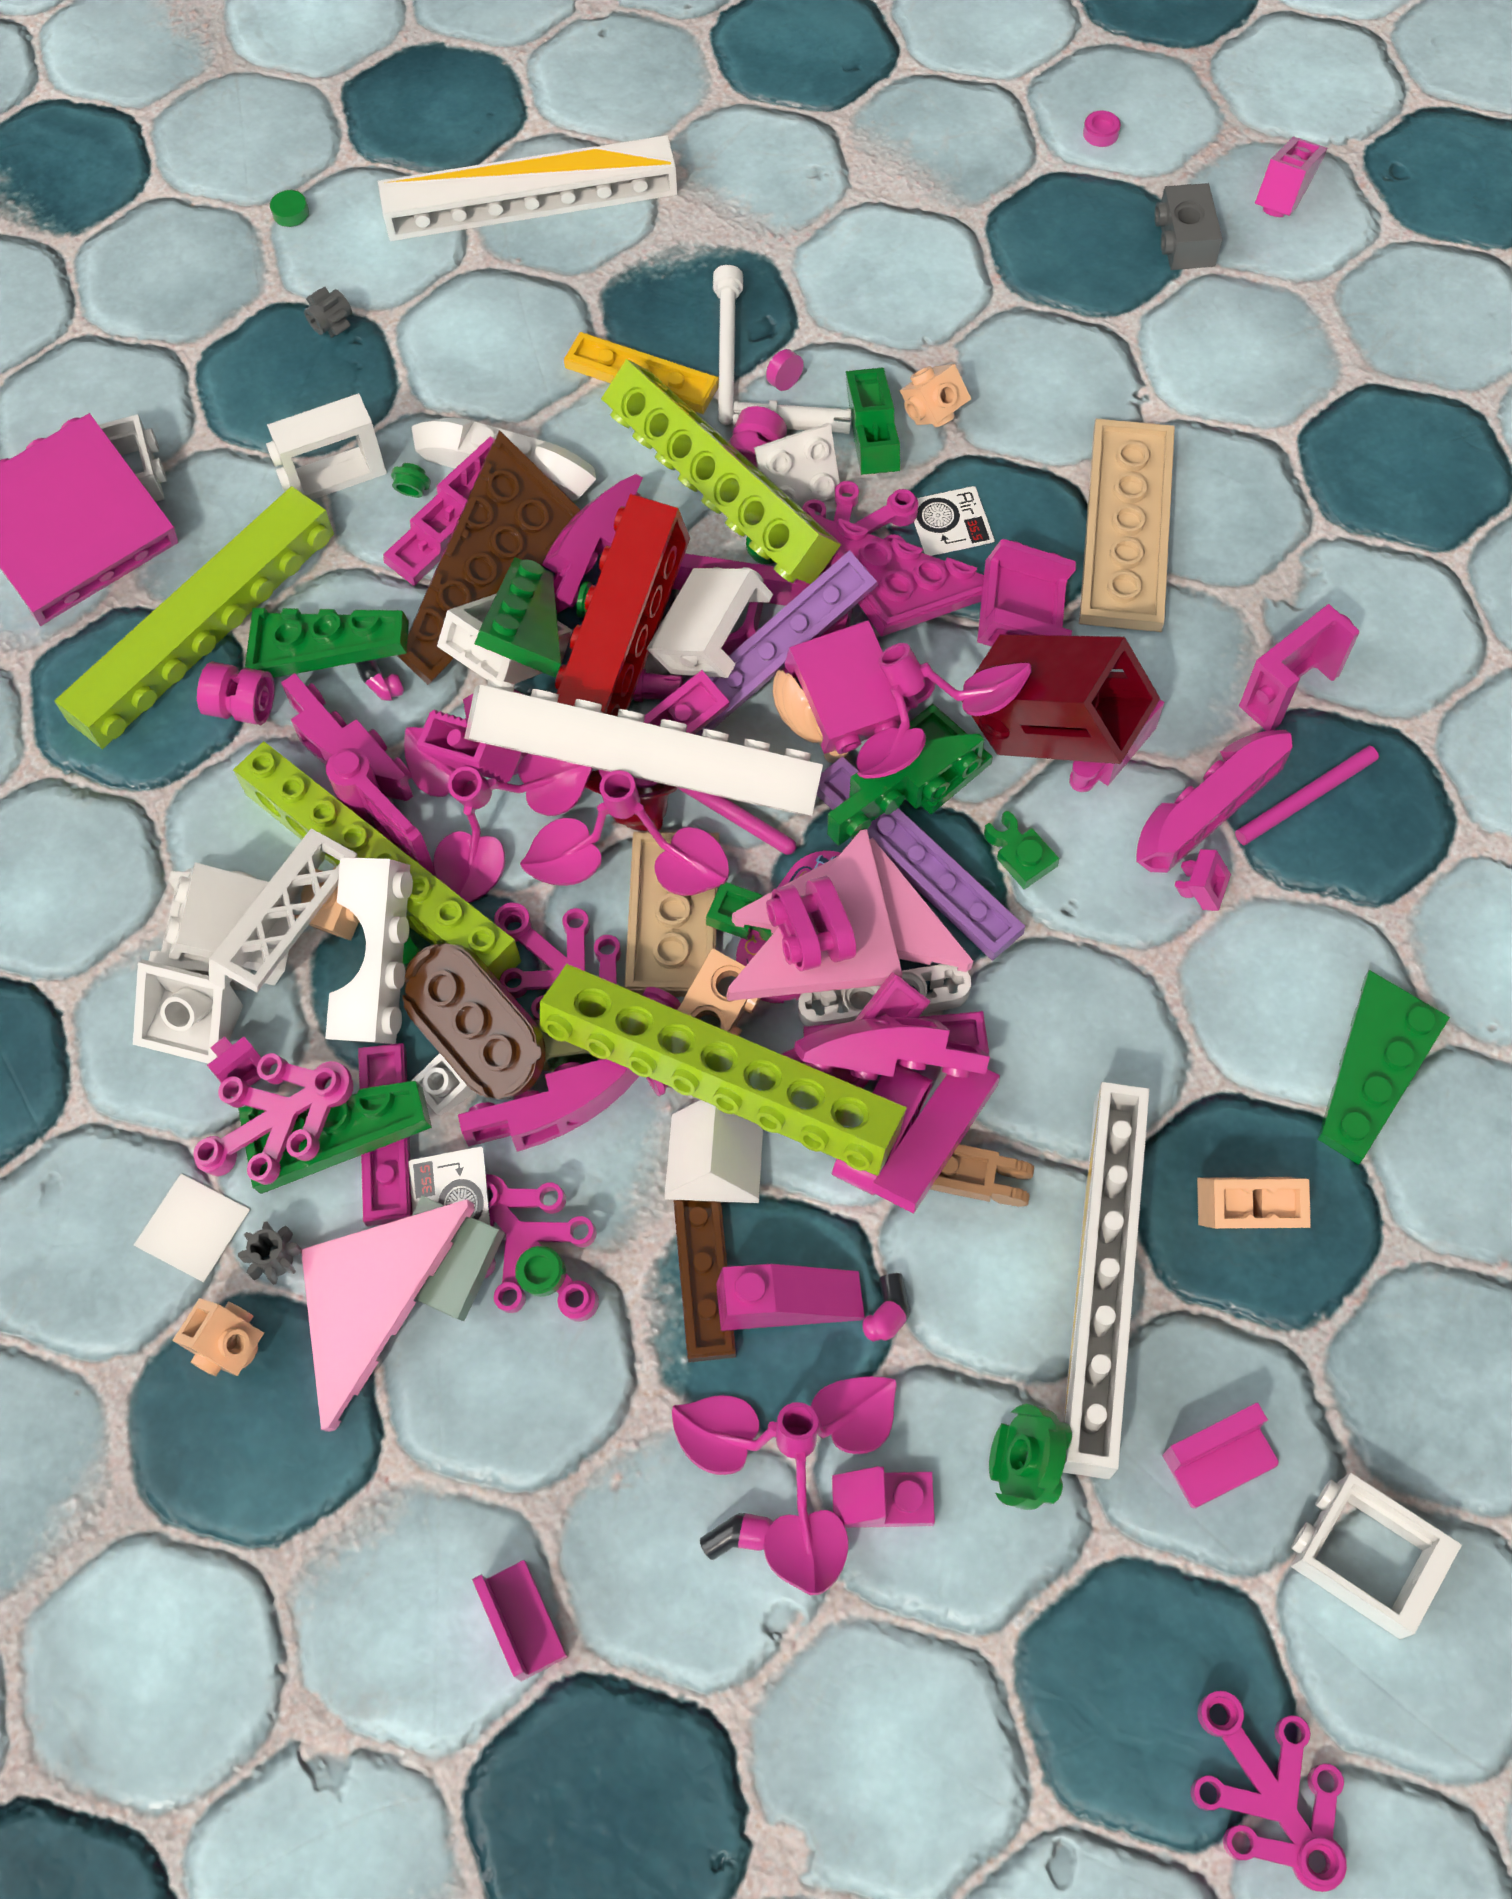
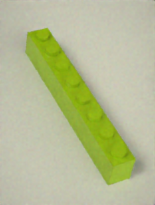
M293 486L288 488L54 700L67 722L102 750L113 739L121 736L127 726L141 713L150 709L167 689L174 683L179 682L194 664L203 656L208 655L215 645L232 629L237 628L244 618L252 612V608H256L261 602L269 599L273 591L289 576L297 573L302 564L317 550L327 545L334 532L326 510Z

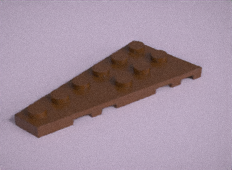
M500 430L492 442L408 631L407 654L397 656L427 685L454 659L437 647L447 610L497 594L514 557L521 560H532L542 566L551 546L561 531L580 511Z

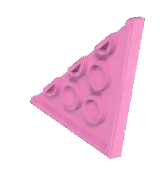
M867 829L859 831L821 876H827L832 881L850 921L856 941L855 957L835 963L830 959L827 951L821 952L820 967L799 971L795 964L789 965L785 959L782 949L783 936L778 927L729 985L727 990L728 1001L881 986L892 972L902 979L903 974ZM808 913L816 934H818L819 932L811 916V913Z
M871 838L872 852L898 958L927 965L935 962L955 966L957 971H969L973 960L877 842ZM837 857L784 886L794 885L800 896L806 895V882L820 878ZM772 892L732 914L734 925L743 928L745 925L770 929L771 933H774L778 926H772L766 909V902L772 899Z
M466 1199L301 1249L321 1430L331 1432L338 1428L341 1423L339 1418L354 1395L358 1396L379 1363V1361H376L391 1335L396 1336L416 1304L414 1299L429 1275L433 1276L454 1244L451 1240L466 1216L468 1218L471 1217L475 1210L474 1203Z

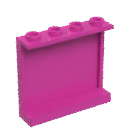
M90 413L81 418L76 417L68 420L59 431L47 438H38L28 444L25 451L11 459L4 458L0 460V570L25 602L30 613L40 626L179 543L174 526Z

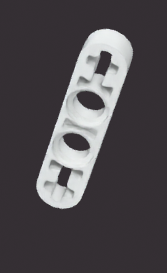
M945 964L902 971V980L913 985L924 997L927 996L925 981H930V989H933L932 998L928 999L931 1002L922 1014L954 1009L967 1001L971 988V977L968 971H957V967ZM951 978L953 984L958 985L957 993L951 994L947 987H942L944 979ZM881 986L802 993L799 997L798 1016L805 1026L852 1022L862 1010L856 1009L851 1005L850 997L858 991H866L874 996ZM839 995H843L842 1009L844 1013H838L836 1000ZM812 1001H821L822 1006H825L824 1015L816 1016L815 1010L811 1009Z

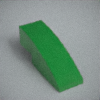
M884 367L845 371L849 408H851V423L861 475L900 471V441L895 426V408Z

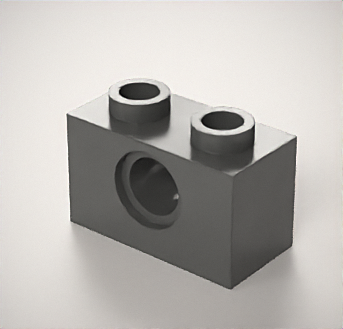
M1209 183L1164 186L1161 203H1156L1155 224L1157 227L1161 226V251L1163 255H1168L1170 269L1215 267L1222 243V235Z

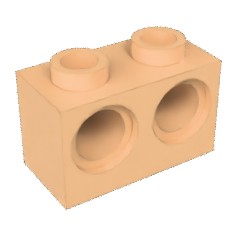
M712 948L678 1011L697 1019L706 1015L714 1016L721 1023L720 1029L740 1036L742 1029L736 1026L744 1011L750 1014L753 1013L761 998L728 1001L727 997L722 996L717 991L718 983L723 978L728 976L737 977L745 966Z
M1295 1177L1197 1178L1198 1225L1215 1229L1310 1228L1309 1179Z

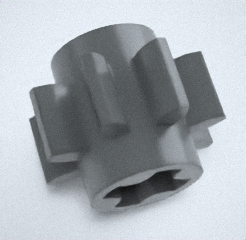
M324 286L306 298L310 307L304 310L305 317L319 335L328 332L331 337H334L351 326L346 318L352 315V309L345 296L339 290L334 289L329 293Z
M266 1221L263 1223L262 1230L254 1234L248 1232L244 1234L248 1240L246 1250L239 1252L238 1257L243 1263H252L246 1273L254 1281L264 1273L267 1279L275 1285L277 1284L278 1276L286 1272L292 1274L296 1272L292 1266L293 1256L301 1254V1248L297 1243H288L292 1239L293 1233L287 1226L282 1227L277 1233ZM271 1247H277V1249L270 1251ZM270 1255V1259L264 1260L262 1258Z

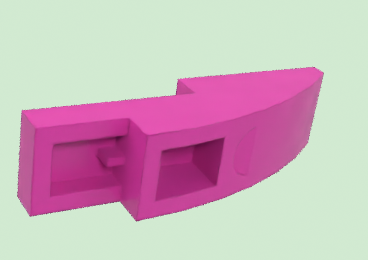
M634 474L618 482L592 500L571 519L551 546L542 565L555 573L553 582L556 614L567 607L573 608L576 605L581 588L580 582L584 573L587 574L592 569L598 555L603 552L605 546H611L616 533L614 531L616 513L621 506H626L630 494L641 496L637 490L643 477Z
M295 673L281 682L291 706L298 713V715L290 719L298 738L317 759L326 765L333 753L341 749H359L369 759L380 790L386 797L408 801L413 797L408 780L412 778L410 771L399 757L391 759L385 752L387 746L374 729L367 732L357 719L347 725L337 711L334 710L329 713L323 706L326 702L318 689L312 683L305 686Z
M880 1017L842 1023L795 1041L794 1046L795 1053L805 1062V1065L824 1073H831L833 1067L850 1069V1075L865 1080H877L878 1074L893 1077L897 1059H899L898 1064L906 1068L925 1070L926 1064L941 1066L942 1072L961 1078H968L970 1072L986 1074L990 1056L977 1045L949 1041L950 1030L938 1020L916 1017Z
M599 1059L582 1065L576 1062L562 1064L554 1072L545 1074L548 1091L546 1092L527 1091L513 1098L512 1101L496 1105L492 1102L479 1103L470 1107L468 1112L458 1114L461 1132L468 1147L511 1136L516 1151L519 1152L546 1143L585 1124L623 1095L639 1076L630 1069L608 1059Z

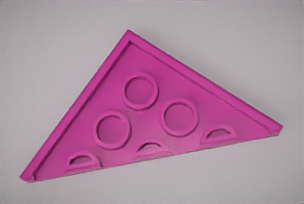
M808 507L803 509L841 544L829 561L831 565L850 550L877 581L878 586L858 604L881 637L981 602L984 575L977 573L976 567L948 557L945 561L922 553L923 548L895 538L890 542L868 534L869 529L842 519H838L835 522L816 515L814 509Z

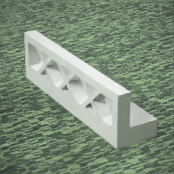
M311 828L209 958V981L225 990L232 979L251 990L258 992L338 886L340 863L334 870L315 872V869H318L324 861L325 852L340 860V857L357 858V853ZM325 882L320 888L319 883ZM311 884L314 892L313 899L310 902L291 905L304 885ZM299 914H300V916H299V917L297 918V920L295 921L294 915H299ZM287 917L290 929L285 935L265 938L279 918ZM275 948L269 955L268 949ZM261 950L264 963L255 975L243 969L242 966L252 953Z

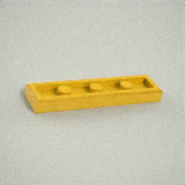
M579 332L564 357L566 369L608 383L613 381L625 360L628 359L651 371L690 408L700 414L705 413L719 387V377L583 332Z

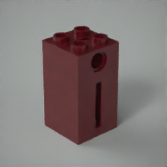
M1000 634L974 674L988 668L1018 663H1030L1032 666L1031 673L1018 695L1004 708L987 715L971 716L997 755L1121 764L1159 702L1160 697L1125 637ZM1123 669L1124 672H1113L1111 670Z

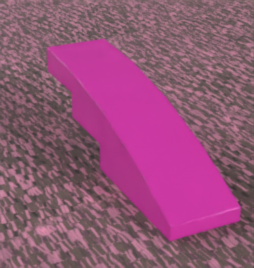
M491 436L437 485V495L410 519V530L383 554L384 563L413 586L440 561L494 439Z

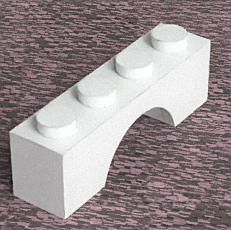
M340 857L337 903L353 912L360 921L366 938V952L363 964L354 979L343 988L329 993L325 1039L396 1044V1036L402 1024L399 999L400 988H402L405 982V967L402 963L404 943L409 935V923L406 918L407 900L413 888L410 865L391 859Z

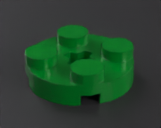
M1031 1404L1019 1405L1011 1411V1413L1018 1414L1011 1424L1001 1423L996 1431L990 1450L989 1474L990 1480L999 1482L1002 1494H995L1002 1503L1023 1510H1034L1043 1503L1054 1504L1061 1496L1063 1490L1061 1477L1065 1466L1066 1450L1072 1441V1430L1069 1424L1060 1421L1051 1410Z

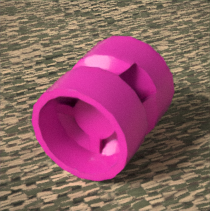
M750 406L740 412L729 443L758 468L754 447L784 438L787 434V425L776 412L760 406Z
M211 661L206 664L199 678L197 687L198 709L204 715L223 719L233 716L236 721L261 726L266 722L272 710L275 691L274 679L271 673L250 668H244L239 671L236 666Z

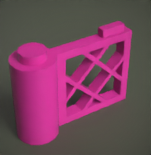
M344 748L333 753L327 761L326 774L337 799L435 876L436 871L422 833L381 792L365 753L354 748Z

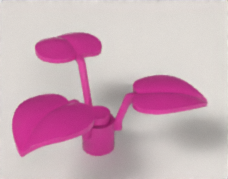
M898 643L889 647L880 655L878 664L892 686L890 690L896 700L901 724L899 729H884L871 736L864 743L858 753L856 762L859 777L881 778L889 776L909 766L920 755L926 742V735L920 728L909 729L910 720L906 706L909 711L911 708H916L919 703L931 696L936 684L956 701H963L962 707L968 715H987L1004 708L1018 695L1031 673V664L1018 663L982 670L968 678L963 685V691H959L936 674L927 662L920 664L907 643Z
M407 727L404 736V752L407 767L414 783L419 789L430 796L443 797L450 793L464 806L463 812L467 815L470 822L472 835L463 831L447 835L438 844L433 861L436 878L468 903L474 902L486 895L497 884L505 867V851L502 843L495 837H480L481 829L475 815L476 809L484 807L490 801L492 790L499 789L514 793L526 792V800L532 810L545 816H557L572 809L580 800L585 784L588 782L593 769L528 753L518 765V775L524 784L504 783L494 778L487 780L472 767L454 768L418 750L417 742L423 728Z
M599 769L602 778L600 792L604 802L597 806L598 816L591 835L587 826L579 820L572 818L556 819L538 832L528 853L520 862L522 869L527 874L541 882L559 886L581 883L590 878L601 865L602 856L594 843L599 841L606 815L610 814L615 818L626 819L636 814L657 844L665 850L657 857L654 869L658 882L667 891L681 896L695 895L719 887L729 877L727 857L720 844L709 833L698 828L684 827L674 834L671 844L668 843L646 814L643 805L640 804V797L636 787L648 788L656 785L657 782L632 777L631 774L622 770L609 772Z
M857 1377L829 1384L815 1395L811 1406L795 1402L783 1407L779 1412L777 1422H770L768 1429L756 1440L754 1439L759 1432L757 1414L751 1405L742 1399L720 1395L689 1404L674 1405L672 1407V1422L677 1441L686 1456L697 1467L706 1472L727 1475L740 1471L746 1463L747 1450L758 1451L773 1437H776V1444L781 1453L795 1459L799 1516L783 1515L773 1521L769 1527V1532L765 1534L764 1554L771 1570L783 1581L808 1595H820L827 1591L837 1581L845 1566L848 1553V1536L842 1521L835 1513L829 1510H820L808 1515L806 1457L815 1449L817 1435L820 1438H826L831 1435L835 1446L846 1453L865 1454L879 1448L887 1440L893 1425L896 1392L895 1379Z

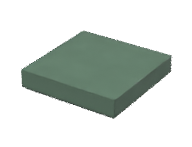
M421 1195L412 1216L445 1205ZM466 1216L451 1240L454 1244L433 1276L429 1275L415 1299L456 1319L465 1321L505 1232Z

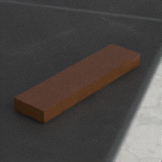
M673 1200L688 1363L736 1358L734 1330L721 1331L716 1283L722 1267H727L721 1202Z

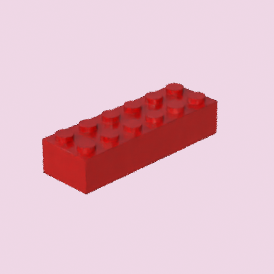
M633 494L629 495L626 506H621L616 513L614 520V531L616 533L611 546H605L599 562L600 577L597 585H591L585 599L586 615L582 625L578 624L572 633L570 640L571 656L568 664H563L560 667L555 682V687L558 689L557 694L559 695L557 703L575 706L576 699L590 701L602 705L601 713L618 716L619 709H629L649 654L647 647L657 632L690 541V536L679 508Z

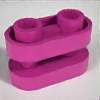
M824 876L808 880L806 882V895L800 896L794 885H787L772 890V899L766 902L767 914L772 926H778L783 936L782 949L789 965L795 964L799 971L820 967L821 952L827 951L830 959L835 963L855 957L856 941L854 932L829 877ZM808 913H811V916L819 932L818 934H816Z

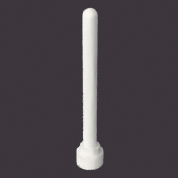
M723 265L718 267L713 273V290L718 298H720L718 419L721 424L729 425L733 422L735 299L743 290V273L736 266Z

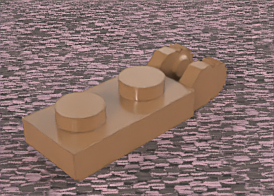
M959 1144L930 1190L990 1202L992 1199L999 1204L1023 1207L1029 1203V1193L1020 1188L994 1183L995 1174L997 1172L1005 1177L1028 1180L1033 1178L1035 1167L1023 1160L1019 1161L999 1156V1152Z

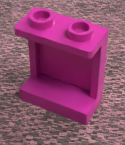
M1006 539L1000 540L985 561L977 643L992 647L1000 634L1072 636V630L1063 628L1066 583L1076 570V561L1061 557L1056 553H1048L1025 546L1020 542Z
M1327 604L1256 660L1239 707L1264 730H1274L1283 720L1300 677L1312 668H1317L1331 681L1340 676L1359 635V630L1347 616L1340 614L1330 604Z
M869 620L789 647L785 667L793 678L798 677L822 733L823 741L821 748L824 754L835 750L838 754L850 752L859 747L861 741L869 739L884 729H899L901 724L896 700L890 690L892 686L878 664V659L883 651Z

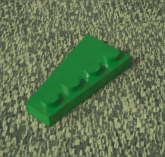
M514 557L481 625L474 644L556 678L561 665L553 573L545 570L535 561L521 560Z
M252 608L245 668L271 673L273 678L294 673L298 674L407 654L409 620L402 610H354L351 615L337 614L335 609H320L318 614H301L299 609L283 608L281 613H268L266 608Z
M1368 970L1362 983L1361 995L1350 1025L1351 1029L1339 1063L1340 1068L1336 1082L1332 1087L1317 1139L1358 1165L1368 1153L1450 1019L1446 1014L1371 970Z
M409 1081L359 1089L358 1093L351 1094L344 1104L331 1107L319 1137V1151L313 1159L301 1161L291 1156L285 1147L279 1163L280 1174L278 1178L268 1185L260 1184L251 1179L252 1188L263 1194L432 1128L422 1086L417 1081ZM249 1106L239 1107L241 1126L266 1111ZM310 1108L298 1115L291 1134L296 1130H303ZM270 1132L245 1146L248 1162L254 1155L263 1152ZM307 1139L303 1140L299 1145V1152L306 1148ZM267 1162L260 1168V1176L266 1172Z

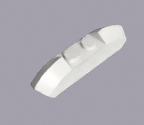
M441 418L411 426L415 451L425 460L455 469L490 436L494 439L500 430L571 501L579 499L596 480L595 469L588 462L569 450L546 441L462 418Z

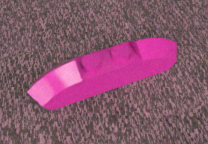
M1270 730L1251 734L1231 743L1220 751L1224 762L1218 760L1204 775V781L1197 788H1194L1192 785L1187 787L1174 803H1161L1150 815L1139 837L1136 862L1149 872H1169L1283 770L1292 750L1291 733L1286 730Z

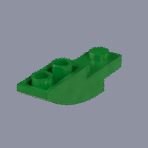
M964 734L928 740L925 742L920 755L909 766L897 773L881 778L859 777L858 772L850 777L849 798L828 813L827 835L839 846L850 837L854 839L860 830H868L872 821L883 813L886 815L893 813L901 806L904 799L915 809L928 800L930 802L938 800L947 791L952 782L960 776L966 778L978 769L982 762L984 738L980 734Z

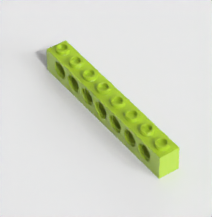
M628 359L625 360L601 398L612 409L610 416L626 428L631 427L635 430L632 437L648 449L653 447L657 451L654 456L656 460L673 471L676 469L680 473L677 479L683 485L694 492L699 490L704 495L701 502L718 514L723 513L727 517L725 524L731 530L743 537L747 535L752 540L749 547L761 557L767 560L771 558L777 563L774 570L781 577L791 583H794L796 579L808 584L814 582L841 544L651 371Z
M265 741L233 769L245 794L301 840L312 828L357 853V858L391 859L410 865L413 888L407 900L406 918L409 927L431 945L454 944L470 949L499 981L505 970L516 968L521 963L515 940ZM325 852V859L337 867L340 860Z
M566 964L540 1001L539 1028L553 1039L571 1043L589 1051V1053L599 1059H608L624 1066L638 1076L652 1078L672 1087L682 1095H691L714 1105L724 1113L735 1114L756 1123L768 1132L779 1133L800 1142L809 1150L823 1152L844 1161L853 1169L867 1171L878 1176L900 1134L907 1107L572 965Z

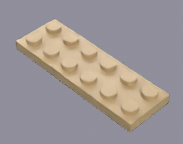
M1095 419L1079 624L1162 632L1165 618L1175 426Z

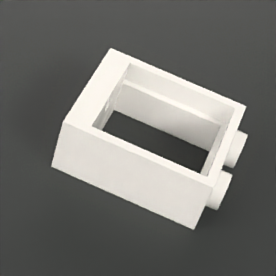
M360 394L267 425L273 441L266 443L274 466H283L275 470L284 492L293 486L302 494L314 500L387 474L371 419ZM356 436L359 447L295 469L291 457Z
M138 414L99 424L120 455L139 451L144 472L135 475L155 502L165 499L161 483L166 482L167 478L160 458L154 459L153 453L159 452V446L152 428L145 430Z
M496 594L447 610L437 647L486 680L496 679L516 684L542 673L474 644ZM557 621L562 664L572 630Z
M1352 1473L1337 1483L1330 1480L1316 1501L1315 1505L1322 1509L1314 1525L1312 1526L1306 1522L1293 1541L1291 1549L1296 1551L1297 1555L1290 1567L1398 1639L1414 1635L1462 1544ZM1347 1502L1422 1550L1391 1609L1315 1559Z

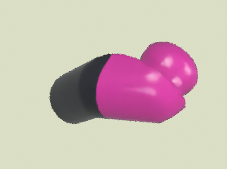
M375 659L355 663L361 680L381 700L392 701V697L403 694L404 688L399 676L391 674L383 678Z
M891 1273L879 1278L883 1304L875 1311L874 1315L867 1316L862 1324L865 1336L873 1342L881 1339L887 1341L895 1337L909 1318V1306L901 1273Z
M736 1514L700 1538L701 1548L711 1560H715L733 1547L757 1551L764 1550L765 1534L769 1532V1527L773 1521L770 1518L753 1514Z

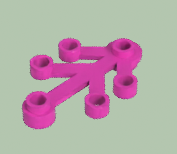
M843 481L836 486L835 503L837 506L833 521L837 522L838 519L850 522L852 509L859 500V488L854 482ZM907 489L896 490L888 497L885 506L854 524L869 529L868 534L888 523L897 526H908L917 518L918 500ZM850 493L852 496L844 497L842 494ZM813 499L804 503L802 509L807 507L814 509L820 513L818 516L826 518V506L822 501ZM888 535L884 538L890 542L893 538L905 542L899 535ZM830 562L826 565V567L821 573H824L828 568L832 566Z
M507 903L496 911L494 916L495 925L511 936L515 942L519 941L552 969L524 972L518 968L505 970L500 977V982L515 999L522 997L527 990L549 989L566 964L585 971V935L589 932L590 923L588 915L584 910L573 908L563 915L562 923L567 934V957L531 928L529 913L523 905ZM573 919H581L584 921V923L578 928H572L569 926V923ZM512 922L522 924L516 930H507V926ZM602 935L594 943L595 956L600 962L599 977L617 985V961L621 957L620 942L612 935ZM606 945L615 947L614 952L608 955L602 954L600 950ZM514 978L522 981L516 988L506 986L508 981ZM544 995L537 997L531 1005L534 1020L540 1019L538 1010Z
M266 1054L258 1062V1075L271 1084L276 1085L286 1081L304 1087V1089L291 1097L252 1088L248 1083L237 1077L226 1078L218 1090L221 1101L235 1108L245 1105L266 1112L222 1138L210 1136L199 1141L193 1153L196 1166L212 1176H223L234 1167L237 1151L269 1132L270 1134L263 1152L254 1155L248 1162L247 1174L252 1180L263 1185L273 1183L280 1174L279 1163L285 1147L291 1156L301 1161L313 1159L319 1151V1137L331 1107L344 1104L353 1092L351 1073L342 1064L329 1061L320 1064L315 1070L289 1064L277 1054ZM277 1063L276 1071L270 1075L271 1067ZM332 1078L331 1084L325 1089L327 1082ZM239 1086L237 1095L231 1098L233 1089ZM310 1108L303 1130H296L291 1134L298 1115ZM307 1139L306 1148L299 1152V1145L303 1140ZM214 1150L212 1157L209 1158L211 1152ZM267 1162V1170L260 1176V1168Z
M486 1174L487 1189L493 1192V1197L488 1203L490 1226L494 1227L496 1222L506 1234L502 1284L494 1292V1302L504 1312L516 1313L522 1309L526 1301L525 1292L519 1285L515 1274L519 1257L532 1247L542 1246L539 1242H570L577 1247H587L594 1242L597 1231L595 1225L583 1216L574 1217L569 1222H521L509 1208L540 1207L544 1212L554 1214L564 1208L566 1204L565 1192L557 1184L551 1182L542 1184L538 1189L508 1188L506 1183L498 1176ZM549 1191H557L558 1199L556 1203L550 1206L544 1205L543 1198L545 1194ZM581 1224L588 1225L589 1232L587 1236L581 1240L575 1239L573 1235L574 1229ZM495 1258L493 1259L485 1278L489 1277L495 1270ZM566 1273L562 1286L556 1291L559 1294L557 1300L558 1307L569 1319L577 1322L586 1321L598 1309V1294L588 1283L580 1280L573 1281ZM511 1289L516 1290V1301L510 1306H505L502 1300L505 1292ZM575 1291H581L584 1295L582 1304L575 1308L570 1307L568 1302L570 1295Z
M1216 1691L1206 1695L1198 1706L1197 1714L1200 1725L1210 1735L1223 1739L1258 1793L1223 1785L1214 1776H1202L1197 1778L1191 1786L1190 1792L1194 1804L1205 1811L1224 1808L1276 1821L1292 1842L1288 1843L1257 1837L1250 1827L1235 1825L1228 1828L1223 1836V1846L1227 1854L1236 1860L1257 1858L1292 1867L1298 1881L1313 1891L1326 1892L1338 1887L1343 1881L1347 1870L1345 1853L1342 1847L1333 1839L1337 1796L1340 1795L1344 1788L1342 1773L1331 1764L1316 1765L1309 1771L1307 1778L1308 1786L1315 1795L1311 1827L1309 1828L1297 1810L1303 1749L1308 1744L1311 1736L1310 1728L1306 1721L1301 1717L1292 1715L1284 1717L1277 1722L1275 1737L1281 1746L1276 1779L1241 1728L1244 1711L1240 1701L1226 1691ZM1214 1704L1222 1706L1227 1713V1720L1222 1726L1215 1724L1210 1718V1708ZM1289 1722L1296 1724L1301 1731V1738L1296 1744L1289 1742L1284 1735V1728ZM1323 1770L1329 1772L1334 1779V1787L1330 1792L1323 1791L1317 1782L1318 1774ZM1205 1782L1211 1783L1217 1791V1798L1212 1804L1205 1803L1200 1797L1199 1790ZM1239 1831L1245 1833L1250 1841V1847L1244 1854L1238 1853L1232 1845L1233 1836ZM1315 1850L1321 1852L1326 1861V1866L1321 1873L1314 1872L1309 1865V1856Z

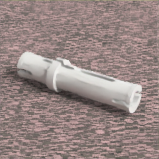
M770 400L769 404L734 401V413H740L743 409L750 406L768 408L783 418L787 429L808 430L830 423L832 432L845 434L850 432V422L834 420L850 421L851 408L838 409L777 405L776 400ZM733 414V427L739 416L737 414Z

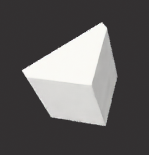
M142 959L138 962L133 1045L209 1064L217 1057L210 1047L224 1036L230 1040L243 1004L230 984L224 990L210 982L208 975Z
M702 1100L672 1114L665 1199L759 1203L763 1129L756 1123L735 1114L724 1113L714 1105Z

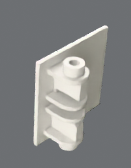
M830 423L754 447L758 469L801 508L809 500L825 501L835 497V488L840 482Z

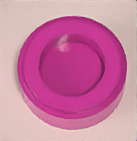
M1109 111L1092 112L1085 119L1083 136L1091 145L1097 147L1110 146L1119 137L1121 122L1115 114Z
M790 349L778 352L768 364L766 371L767 381L780 391L788 390L795 385L802 374L803 359Z

